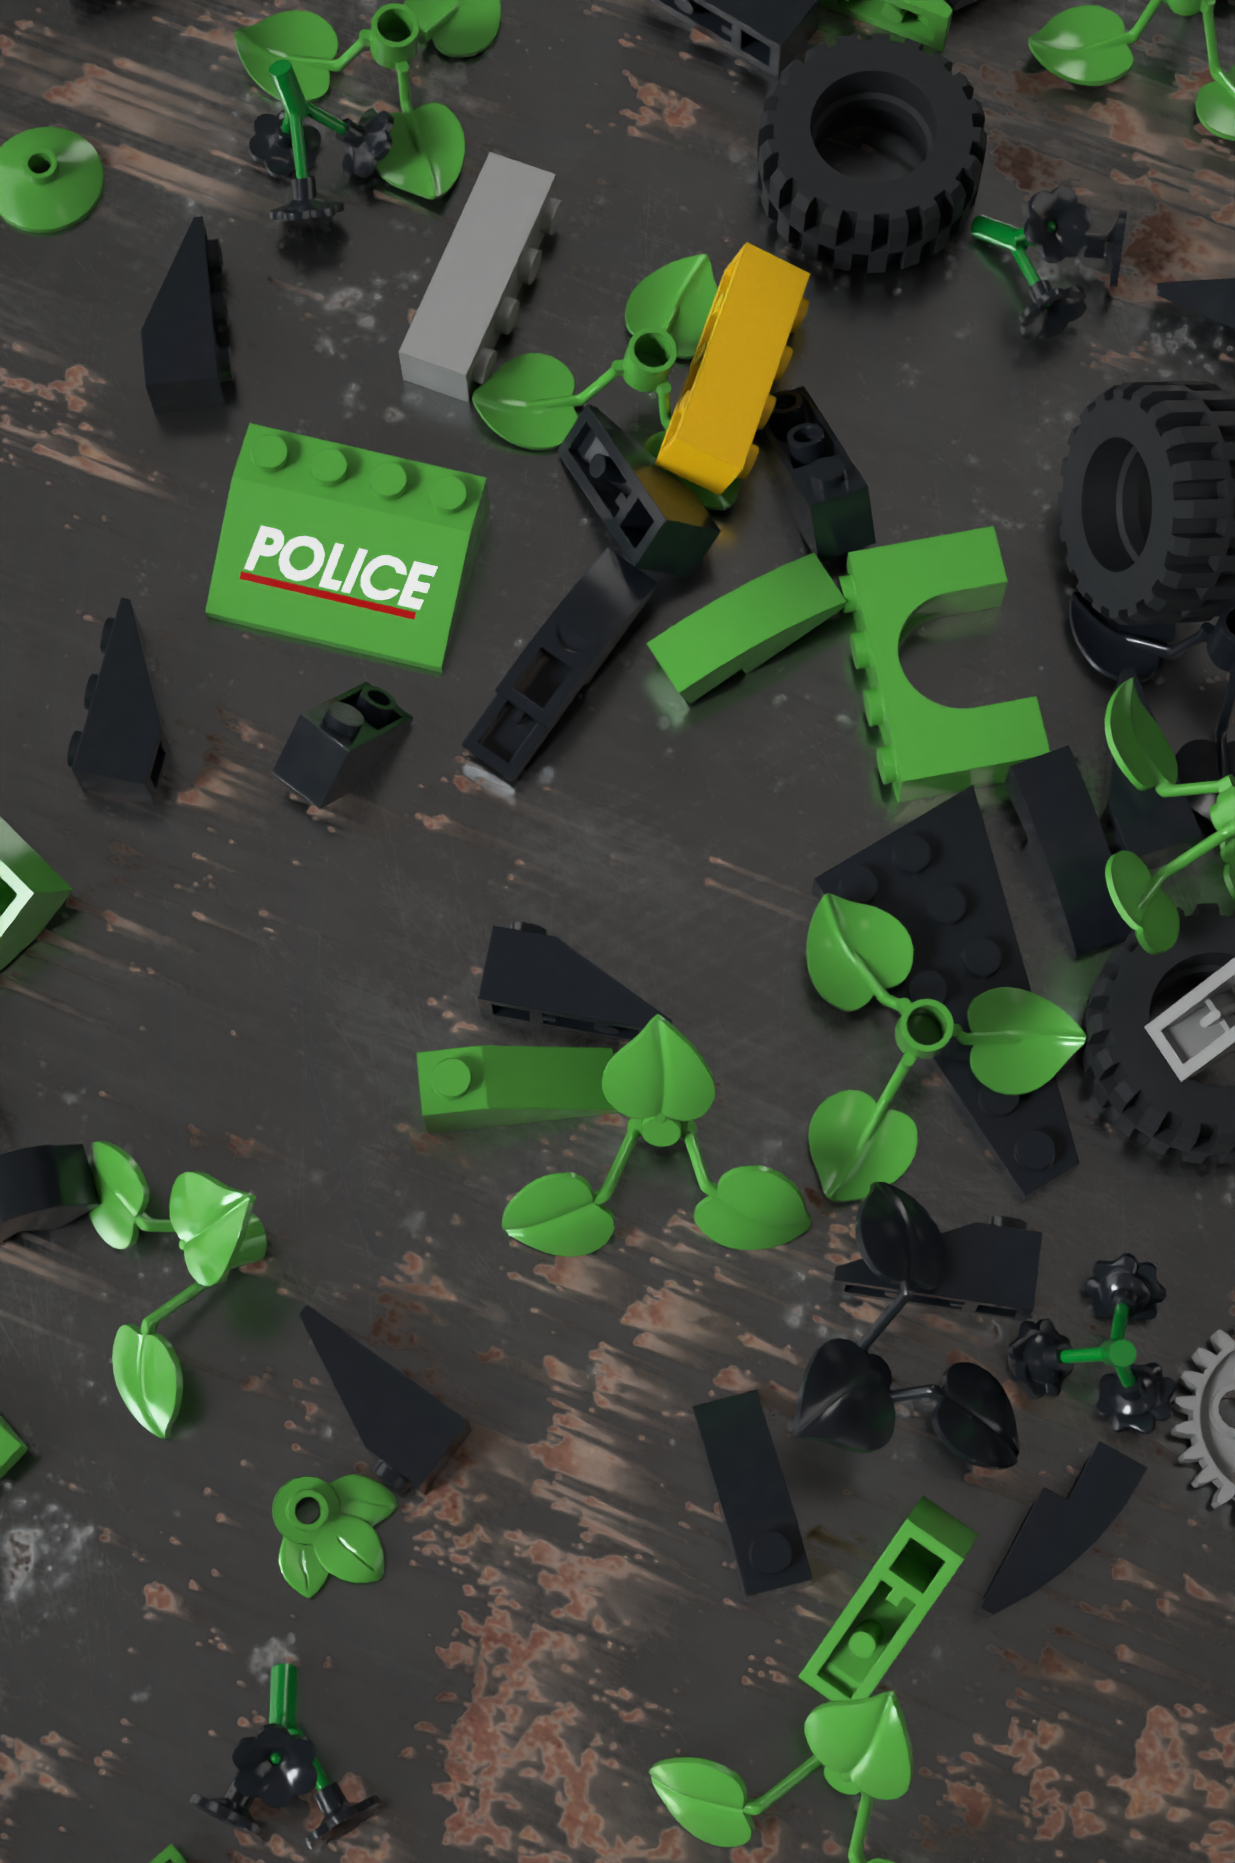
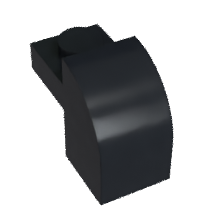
M83 1143L39 1145L0 1155V1242L19 1231L59 1229L101 1204Z

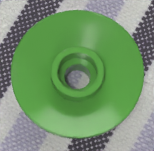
M37 127L23 131L10 138L0 147V216L18 229L31 233L45 234L63 231L84 220L98 204L104 188V170L95 148L81 135L59 127ZM50 166L44 173H34L40 167Z

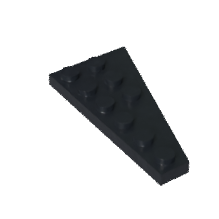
M973 785L814 878L813 887L820 898L830 893L852 902L877 907L891 914L906 928L914 948L913 964L908 976L900 985L886 989L890 995L900 999L908 998L911 1003L920 999L936 1000L947 1007L953 1017L954 1024H959L962 1027V1031L972 1033L968 1025L967 1011L974 998L988 990L1000 987L1019 988L1031 992ZM895 1010V1011L897 1012V1014L899 1015V1017H901V1014L899 1013V1011ZM950 1039L943 1050L935 1057L928 1059V1061L1021 1201H1025L1075 1170L1080 1162L1056 1077L1054 1076L1039 1089L1027 1094L1015 1096L994 1092L982 1084L971 1070L969 1059L973 1045H962Z

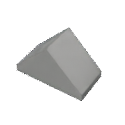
M1235 957L1144 1027L1181 1082L1190 1079L1235 1052Z

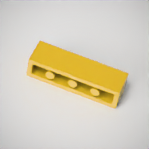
M748 242L743 245L724 270L655 465L719 496L736 477L744 480L748 476L759 453V446L752 444L756 430L764 428L776 403V397L769 394L774 380H780L793 354V348L786 345L790 332L795 333L798 330L809 308L810 301L804 298L803 294L810 273Z

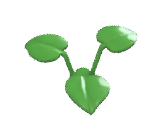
M405 0L404 5L399 3L383 5L373 15L371 30L362 29L359 32V39L338 59H335L338 53V38L334 29L324 18L308 11L293 10L274 14L254 25L235 30L234 39L239 57L246 71L259 87L269 95L280 100L268 70L275 61L289 60L305 99L310 103L322 99L328 93L330 87L329 71L340 72L344 70L366 47H370L371 55L379 65L388 69H396L400 105L403 112L390 113L394 116V125L390 132L392 146L387 156L378 161L375 170L389 184L432 200L443 197L454 186L461 173L465 155L464 132L455 114L444 104L431 102L413 110L409 84V64L416 56L418 42L426 44L431 39L435 47L442 54L450 57L463 58L483 52L492 44L499 31L501 4L500 0Z
M1150 0L1135 26L1126 33L1123 20L1113 11L1099 5H1081L1059 13L1039 32L1029 36L1028 46L1030 51L1049 72L1078 85L1099 86L1119 80L1130 72L1134 58L1127 45L1134 44L1139 40L1162 2H1167L1174 13L1182 16H1192L1201 11L1203 14L1209 71L1215 81L1204 85L1199 90L1195 103L1196 113L1200 122L1208 131L1220 138L1235 141V65L1227 73L1220 66L1214 19L1216 0Z
M699 254L671 262L651 273L635 287L629 296L625 309L626 327L633 336L629 341L624 358L622 360H614L611 368L583 392L573 395L575 387L574 377L568 367L558 359L543 353L523 354L510 359L500 366L482 386L473 392V404L482 419L494 432L510 443L530 450H551L560 447L578 419L574 407L586 404L613 380L623 376L626 383L633 389L646 393L655 391L658 394L660 420L662 426L667 431L672 417L669 395L672 387L667 380L676 357L680 359H693L718 289L709 256L707 254ZM666 431L653 434L648 438L643 447L656 459ZM674 474L695 493L705 509L726 510L732 507L741 479L736 477L719 496Z
M1133 677L1123 682L1110 698L1105 713L1107 743L1112 756L1124 775L1140 791H1146L1154 786L1157 793L1163 798L1219 793L1217 802L1210 807V817L1217 831L1159 869L1152 876L1144 862L1133 852L1121 850L1112 855L1107 861L1105 878L1109 894L1117 911L1129 927L1135 930V936L1141 947L1151 955H1158L1174 946L1180 930L1177 908L1160 887L1168 878L1218 845H1220L1221 849L1220 856L1226 863L1223 871L1224 881L1235 901V777L1230 774L1216 781L1175 784L1178 778V765L1175 755L1161 729L1140 701Z
M828 893L819 901L808 930L806 956L812 983L823 999L842 1011L851 1012L859 1010L874 995L881 1004L899 1011L901 1017L895 1027V1040L900 1050L904 1053L877 1103L870 1095L863 1091L844 1090L827 1097L818 1106L811 1119L808 1132L809 1151L824 1195L831 1201L846 1202L866 1198L871 1184L875 1181L893 1184L904 1174L915 1156L918 1144V1131L915 1122L905 1113L888 1109L915 1060H927L935 1057L943 1050L950 1039L962 1045H973L969 1060L975 1077L994 1092L1016 1096L1035 1091L1049 1082L1067 1060L1084 1045L1086 1034L1063 1009L1037 994L1019 988H995L974 998L967 1011L968 1025L972 1033H966L962 1031V1027L959 1024H954L950 1011L945 1005L936 1000L920 999L911 1003L908 998L900 999L890 995L886 989L900 985L908 976L913 964L914 948L906 928L891 914L877 907L852 902Z
M656 1014L633 1040L614 1054L603 1071L602 1091L606 1100L617 1111L632 1119L628 1121L627 1134L601 1188L593 1192L589 1182L583 1176L576 1173L549 1174L534 1180L521 1189L507 1204L502 1216V1229H505L508 1235L545 1253L556 1256L576 1257L590 1254L600 1249L609 1241L615 1228L613 1212L602 1203L611 1198L638 1137L643 1136L649 1144L658 1147L673 1145L679 1138L685 1140L701 1190L709 1195L695 1207L694 1219L701 1231L713 1241L739 1250L768 1249L797 1238L806 1232L812 1223V1216L807 1211L804 1198L798 1187L787 1176L770 1167L761 1165L740 1166L724 1173L719 1179L718 1185L711 1180L696 1137V1123L691 1120L703 1116L712 1106L715 1099L714 1077L695 1046L675 1026L659 1014Z
M105 1140L95 1141L90 1145L91 1153L88 1156V1162L101 1204L90 1210L89 1214L100 1237L113 1248L125 1249L132 1247L136 1243L139 1228L148 1232H176L180 1238L179 1248L184 1251L187 1268L191 1276L196 1280L191 1286L145 1317L142 1321L141 1329L132 1323L122 1325L117 1331L113 1345V1373L117 1388L125 1405L136 1420L148 1431L159 1438H172L171 1428L181 1407L183 1375L175 1350L164 1336L156 1333L157 1327L164 1319L209 1287L226 1282L231 1269L261 1261L265 1256L267 1247L265 1230L259 1218L252 1213L256 1200L254 1194L230 1187L201 1171H189L177 1177L170 1196L169 1210L171 1220L151 1218L144 1212L149 1202V1186L138 1164L127 1152L117 1145Z
M888 1691L864 1699L831 1701L815 1707L804 1723V1733L813 1756L761 1797L747 1798V1787L739 1774L720 1763L703 1758L679 1757L660 1760L651 1767L649 1774L661 1800L674 1818L687 1831L700 1840L715 1846L737 1847L747 1843L755 1831V1824L751 1815L763 1813L819 1767L823 1766L825 1767V1779L834 1789L847 1795H855L859 1792L862 1794L848 1852L849 1862L896 1863L881 1858L866 1861L863 1846L874 1798L892 1800L903 1796L912 1784L914 1758L909 1731L896 1693Z

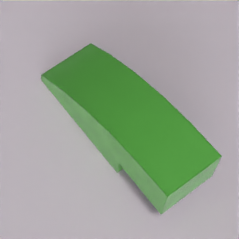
M811 553L751 580L714 600L646 644L677 692L691 704L742 669L746 674L750 673L842 610L848 602L816 554Z

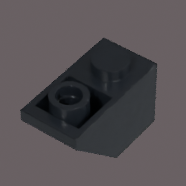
M365 682L300 714L272 773L317 808L322 809L353 792L409 728L414 717L398 706L394 697L387 691Z

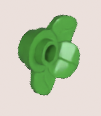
M348 1474L330 1483L313 1476H299L287 1481L275 1495L272 1505V1516L276 1528L283 1535L278 1563L281 1573L289 1585L301 1595L311 1598L325 1583L329 1573L341 1580L352 1583L379 1581L384 1574V1551L379 1536L372 1527L387 1518L397 1508L398 1501L392 1492L381 1483L357 1474ZM305 1497H312L319 1506L318 1516L310 1523H301L295 1514L297 1503Z

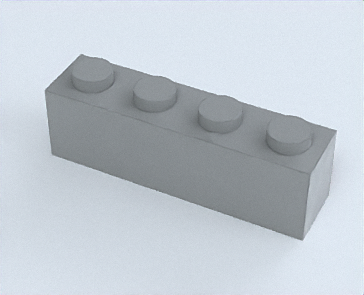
M489 152L400 347L399 357L403 380L470 403L478 383L483 385L491 377L497 359V351L493 349L501 333L508 335L511 332L519 311L520 303L516 299L523 283L531 285L534 281L542 256V251L538 248L545 233L549 235L555 233L562 216L564 202L557 199L556 174Z

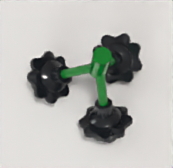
M1124 1253L1113 1261H1097L1093 1267L1094 1276L1086 1280L1084 1289L1094 1300V1312L1098 1317H1113L1110 1339L1104 1341L1100 1347L1073 1349L1069 1338L1059 1334L1050 1319H1040L1036 1324L1033 1321H1023L1020 1324L1018 1337L1007 1348L1011 1378L1024 1385L1029 1397L1032 1399H1040L1044 1394L1049 1397H1055L1060 1394L1063 1380L1072 1373L1075 1363L1102 1361L1108 1366H1113L1117 1375L1108 1373L1100 1379L1102 1394L1096 1404V1410L1101 1417H1110L1109 1424L1114 1432L1135 1430L1142 1434H1150L1154 1431L1156 1421L1160 1422L1170 1419L1173 1413L1170 1399L1176 1390L1175 1382L1170 1377H1163L1162 1368L1157 1362L1145 1365L1134 1364L1133 1362L1137 1356L1136 1348L1130 1341L1125 1340L1127 1326L1135 1320L1154 1319L1158 1312L1156 1303H1162L1166 1298V1289L1157 1281L1156 1266L1150 1262L1139 1263L1135 1256L1130 1253Z

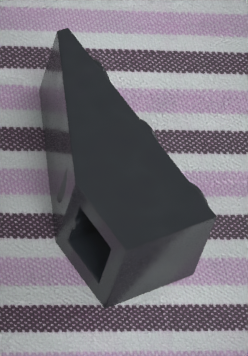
M203 216L193 218L140 331L145 387L154 413L226 405L224 382L234 381L230 346H220L219 329L229 327L224 291L215 292L214 276L224 275L221 244L219 238H208Z
M801 386L792 390L774 393L773 396L776 397V403L772 414L762 430L757 429V432L796 525L811 551L816 554L820 562L875 544L876 539L868 485L806 388Z
M121 598L115 618L108 617L102 629L100 650L105 655L99 674L92 673L88 679L84 694V708L88 710L83 731L76 730L71 737L67 763L72 768L82 791L155 806L170 752V745L140 623L130 599Z

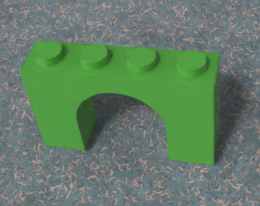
M994 526L848 552L845 575L837 577V587L848 602L842 611L843 613L853 612L857 632L850 633L853 661L857 670L866 668L871 688L863 691L866 717L870 727L880 726L884 746L877 747V762L883 784L893 783L897 803L960 792L972 785L976 789L1005 783L1010 766L1051 752L1037 696L974 708H951L937 704L920 694L908 681L900 664L899 647L905 638L920 625L941 617L990 609L1002 605L1008 580Z

